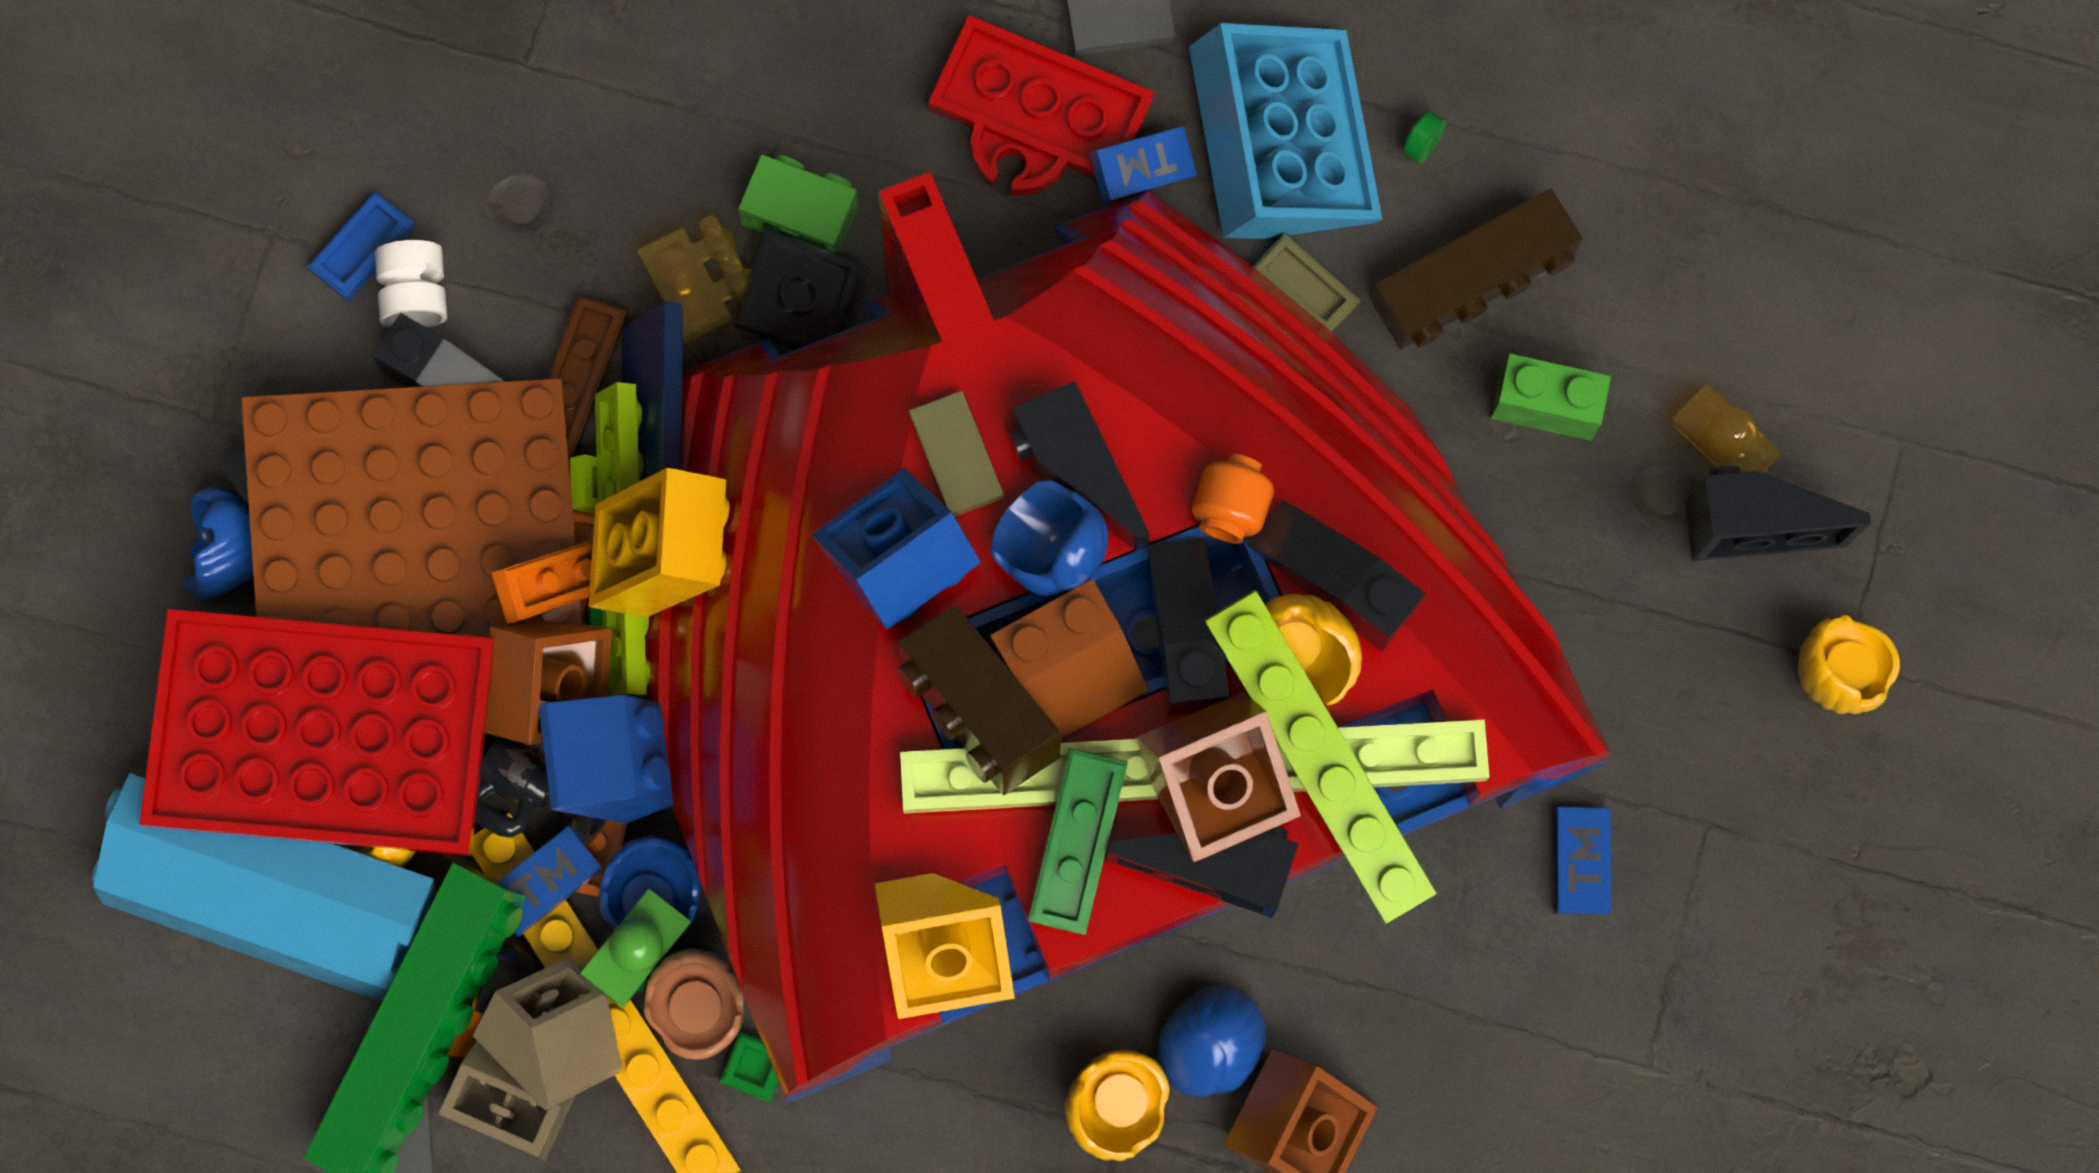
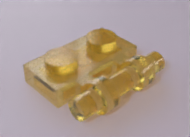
M716 215L708 216L698 223L705 238L694 244L691 243L682 227L637 250L639 258L663 302L682 303L683 340L685 343L731 321L730 313L724 301L730 298H738L739 302H741L751 270L743 267L734 250L737 245L734 237L729 230H723ZM709 259H716L726 276L714 284L703 265V262Z

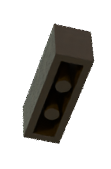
M956 605L899 641L900 667L897 668V673L901 682L913 697L916 698L922 695L933 708L931 715L938 729L947 739L952 740L956 737L967 750L966 759L969 766L983 783L991 780L1004 796L1060 758L1061 732Z

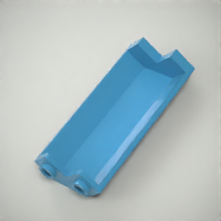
M129 773L123 788L117 787L112 792L105 811V816L108 820L106 822L100 856L92 873L93 888L103 905L374 1000L383 1001L437 895L433 878L335 844L143 827L139 823L145 778Z

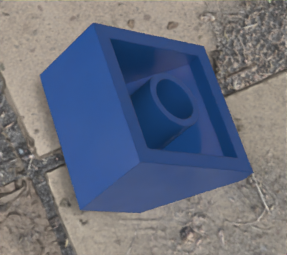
M905 468L811 534L863 606L886 630L897 622L911 617L921 605L945 588L960 582L967 572L981 563L952 512Z
M627 695L552 702L539 706L551 810L627 824L674 805L671 789V772L668 767L664 721L660 703Z

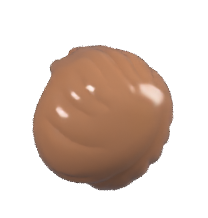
M690 948L672 953L653 969L647 981L644 1012L649 1024L663 1037L666 1047L672 1053L689 1060H702L721 1052L737 1036L744 1019L745 996L733 966L728 960L709 950L704 951L698 948Z

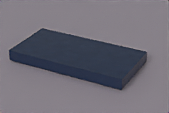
M664 301L623 327L622 383L636 384L637 401L642 408V420L638 429V452L643 456L644 470L640 481L665 468L682 470V303Z

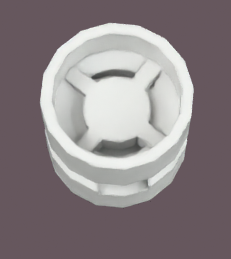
M403 240L378 247L375 251L376 279L378 283L385 285L378 292L379 321L381 325L390 328L400 312L426 328L444 323L447 319L446 292L444 287L437 284L444 278L443 251L441 246L424 240Z

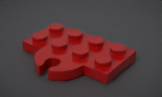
M968 15L928 101V110L973 128L970 139L973 164L984 182L989 186L993 187L998 180L996 166L1002 158L1006 156L1020 158L1026 168L1021 175L1012 180L1010 195L1026 196L1041 193L1056 184L1067 168L1096 179L1089 152L1135 140L1154 100L1155 92Z

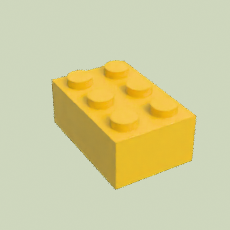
M665 468L595 505L589 607L649 617L719 586L726 569V554L722 550L723 527L729 516V502L725 498L726 479Z

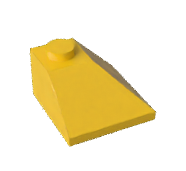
M934 873L875 883L898 1019L1015 998L999 898Z

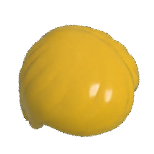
M1288 594L1273 598L1265 605L1323 703L1328 706L1343 699L1347 691L1357 681L1361 671L1362 660L1359 639L1348 619L1333 604L1312 595Z
M1842 615L1835 619L1826 618L1810 631L1809 636L1805 638L1799 651L1797 671L1804 692L1814 702L1819 703L1822 708L1833 710L1838 714H1860L1872 711L1884 703L1889 687L1895 682L1899 674L1900 659L1895 645L1885 633L1870 625L1852 620L1848 615Z
M1131 1050L1106 1052L1090 1061L1071 1083L1065 1099L1064 1112L1066 1124L1075 1142L1084 1151L1101 1160L1109 1161L1113 1159L1124 1161L1134 1157L1138 1152L1155 1141L1161 1133L1164 1124V1107L1170 1092L1168 1078L1164 1070L1153 1058Z

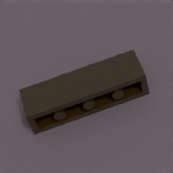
M1550 188L1375 283L1370 300L1400 350L1414 342L1420 348L1439 338L1444 333L1442 327L1458 318L1462 324L1477 318L1488 309L1486 303L1503 294L1504 298L1508 300L1521 294L1532 285L1530 279L1544 271H1547L1549 276H1552L1569 267L1576 260L1574 255L1583 238L1554 191Z

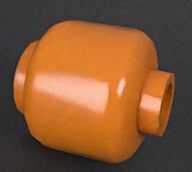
M1230 454L1227 461H1213L1205 466L1191 504L1192 513L1200 522V531L1212 538L1234 544H1240L1243 542L1244 537L1254 536L1261 531L1274 495V487L1271 480L1260 472L1261 463L1244 455Z

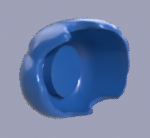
M1042 479L1018 496L1013 504L1001 515L999 524L992 534L990 551L993 559L1027 590L1043 597H1059L1088 582L1099 569L1108 547V529L1101 512L1082 495L1063 487L1053 480Z
M208 486L192 495L190 502V512L199 532V538L191 547L189 554L194 558L195 574L184 578L182 585L194 599L209 601L233 592L254 578L249 505L236 493L223 487Z
M644 836L627 842L619 851L613 854L604 870L598 895L599 910L604 920L611 926L612 931L624 920L648 889L652 890L680 912L692 924L699 903L700 879L691 855L686 848L673 840L663 837Z
M1218 984L1203 986L1193 991L1171 1013L1160 1031L1157 1050L1158 1060L1168 1078V1083L1183 1095L1200 1098L1213 1095L1214 1093H1228L1239 1088L1252 1073L1264 1051L1267 1040L1265 1018L1256 1002L1248 994L1239 991L1235 987Z

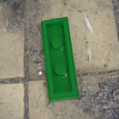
M1069 748L1028 914L1029 922L1086 935L1128 765L1127 761Z

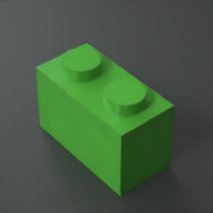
M761 154L738 208L741 225L761 233L768 228L839 254L859 207L857 190L851 188L852 184L848 180L836 174L824 173L823 177L805 171V167L800 162L790 157L777 155L773 159Z
M1509 353L1500 371L1491 419L1591 441L1602 425L1611 376Z

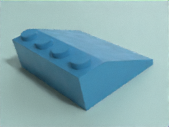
M1220 23L1189 46L1223 238L1267 239L1281 237L1284 233L1287 236L1374 224L1383 220L1347 30Z

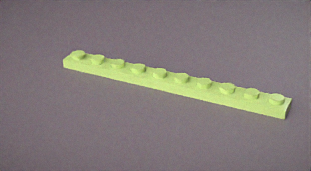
M1485 720L1338 728L1373 787L1481 782L1489 779ZM1137 739L1061 743L1060 758L1004 796L991 780L983 783L975 775L967 762V750L965 748L900 752L904 814L1055 805L1069 748L1127 761L1128 765L1118 802L1158 800L1159 798L1153 788ZM1279 747L1293 792L1305 791Z

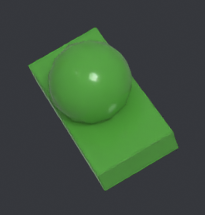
M648 889L624 920L614 929L611 936L582 970L580 976L623 1009L650 976L653 969L658 966L690 926L691 921L652 890Z

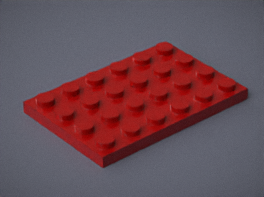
M168 609L139 825L150 828L471 856L492 678L494 639Z

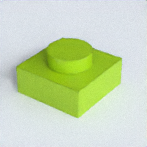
M584 454L570 458L572 509L595 514V505L598 503L597 457Z

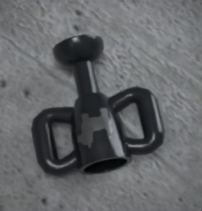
M499 738L494 742L482 759L481 784L478 791L475 823L500 837L512 838L526 829L536 807L543 808L547 805L551 807L546 764L535 754L526 750V744L506 738ZM496 794L509 802L518 804L516 816L510 818L482 801L488 796ZM561 812L574 820L573 828L576 836L585 845L590 844L598 836L607 822L604 819Z

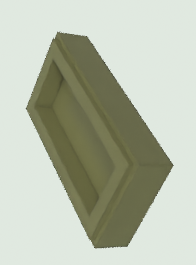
M1285 233L1253 266L1332 333L1360 304L1361 300Z
M963 391L909 410V417L943 503L952 512L954 517L1004 499L1003 491Z

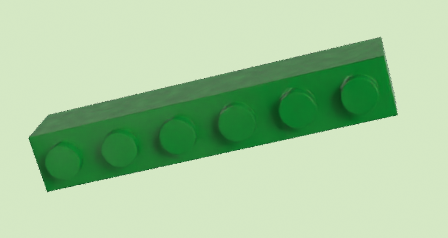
M452 863L303 1159L328 1173L395 1172L399 1163L397 1153L406 1135L412 1133L420 1123L424 1113L422 1103L431 1086L436 1084L444 1075L449 1063L447 1054L456 1036L461 1035L470 1024L474 1012L472 1004L480 988L488 984L494 976L498 967L497 955L505 939L510 937L518 928L523 916L521 907L527 896L473 868Z

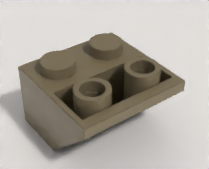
M571 957L495 991L473 1035L544 1110L618 1074L622 1068L607 996L580 976L583 969Z
M476 1041L461 1063L439 1111V1115L547 1161L575 1096L544 1110L493 1056Z

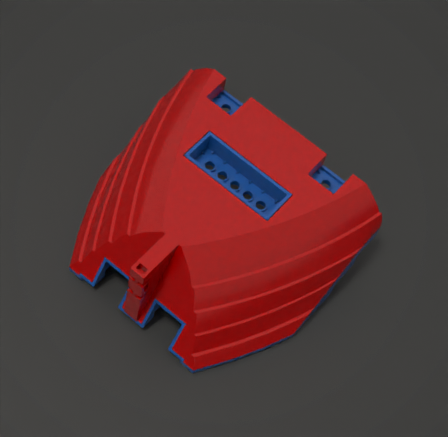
M931 172L878 191L879 206L882 211L880 219L884 238L882 242L887 292L863 301L871 319L870 321L781 356L769 340L765 339L682 372V471L726 479L725 498L729 502V516L723 527L722 550L726 554V569L719 586L649 616V627L645 635V657L650 664V677L647 684V695L640 697V699L660 703L664 721L668 767L671 772V789L674 804L672 808L719 928L729 959L783 1095L788 1103L892 1061L889 1048L1002 1002L997 1001L898 1019L875 883L934 873L999 898L1014 996L1234 906L1233 904L1106 861L1111 841L1176 833L1159 799L1118 802L1086 935L1028 921V914L1055 805L907 814L903 812L900 752L963 749L964 747L956 737L949 740L941 733L931 715L933 708L922 695L916 698L913 697L901 682L897 673V668L900 667L899 641L956 605L990 646L991 634L1059 598L1036 595L1015 581L993 559L990 544L992 534L999 524L1000 517L1004 511L1024 491L1042 480L1035 473L1029 458L1020 462L1010 444L1006 431L1013 428L1012 408L1073 381L1077 383L1149 531L1147 545L1205 539L1217 612L1253 590L1257 591L1264 605L1273 598L1288 594L1309 595L1247 546L1253 536L1244 537L1242 543L1234 544L1212 538L1200 531V522L1194 517L1191 504L1202 471L1206 465L1213 461H1227L1230 454H1240L1258 461L1262 465L1260 472L1271 480L1274 487V495L1265 521L1284 500L1380 557L1426 593L1418 609L1383 652L1356 632L1362 653L1360 674L1354 686L1347 691L1343 699L1333 705H1325L1338 728L1485 720L1489 779L1487 781L1409 785L1406 789L1397 792L1390 791L1385 787H1373L1402 836L1493 798L1496 799L1501 809L1598 769L1611 756V752L1584 700L1552 627L1514 578L1501 550L1461 495L1443 456L1412 408L1337 336L1250 263L1148 190L1054 226L1061 246L977 278L974 275ZM963 391L1003 491L1004 499L955 517L981 563L967 572L960 582L945 588L921 605L911 617L897 622L886 630L863 606L811 534L904 468L944 505L909 417V410ZM1108 530V547L1104 560L1091 579L1095 582L1120 625L1147 686L1148 693L1063 739L1061 743L1137 739L1136 737L1192 714L1168 716L1159 646L1150 649L1138 645L1133 638L1132 631L1138 623L1146 620L1156 622L1147 547L1135 551ZM1225 657L1229 696L1231 697L1241 692L1249 696ZM1306 791L1293 792L1301 816L1279 825V827L1289 832L1287 840L1299 843L1286 884L1346 859Z

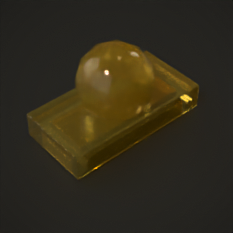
M1708 383L1669 422L1717 468L1739 466L1741 473L1754 471L1765 473L1783 454L1756 428L1755 421L1749 412L1740 407H1733Z

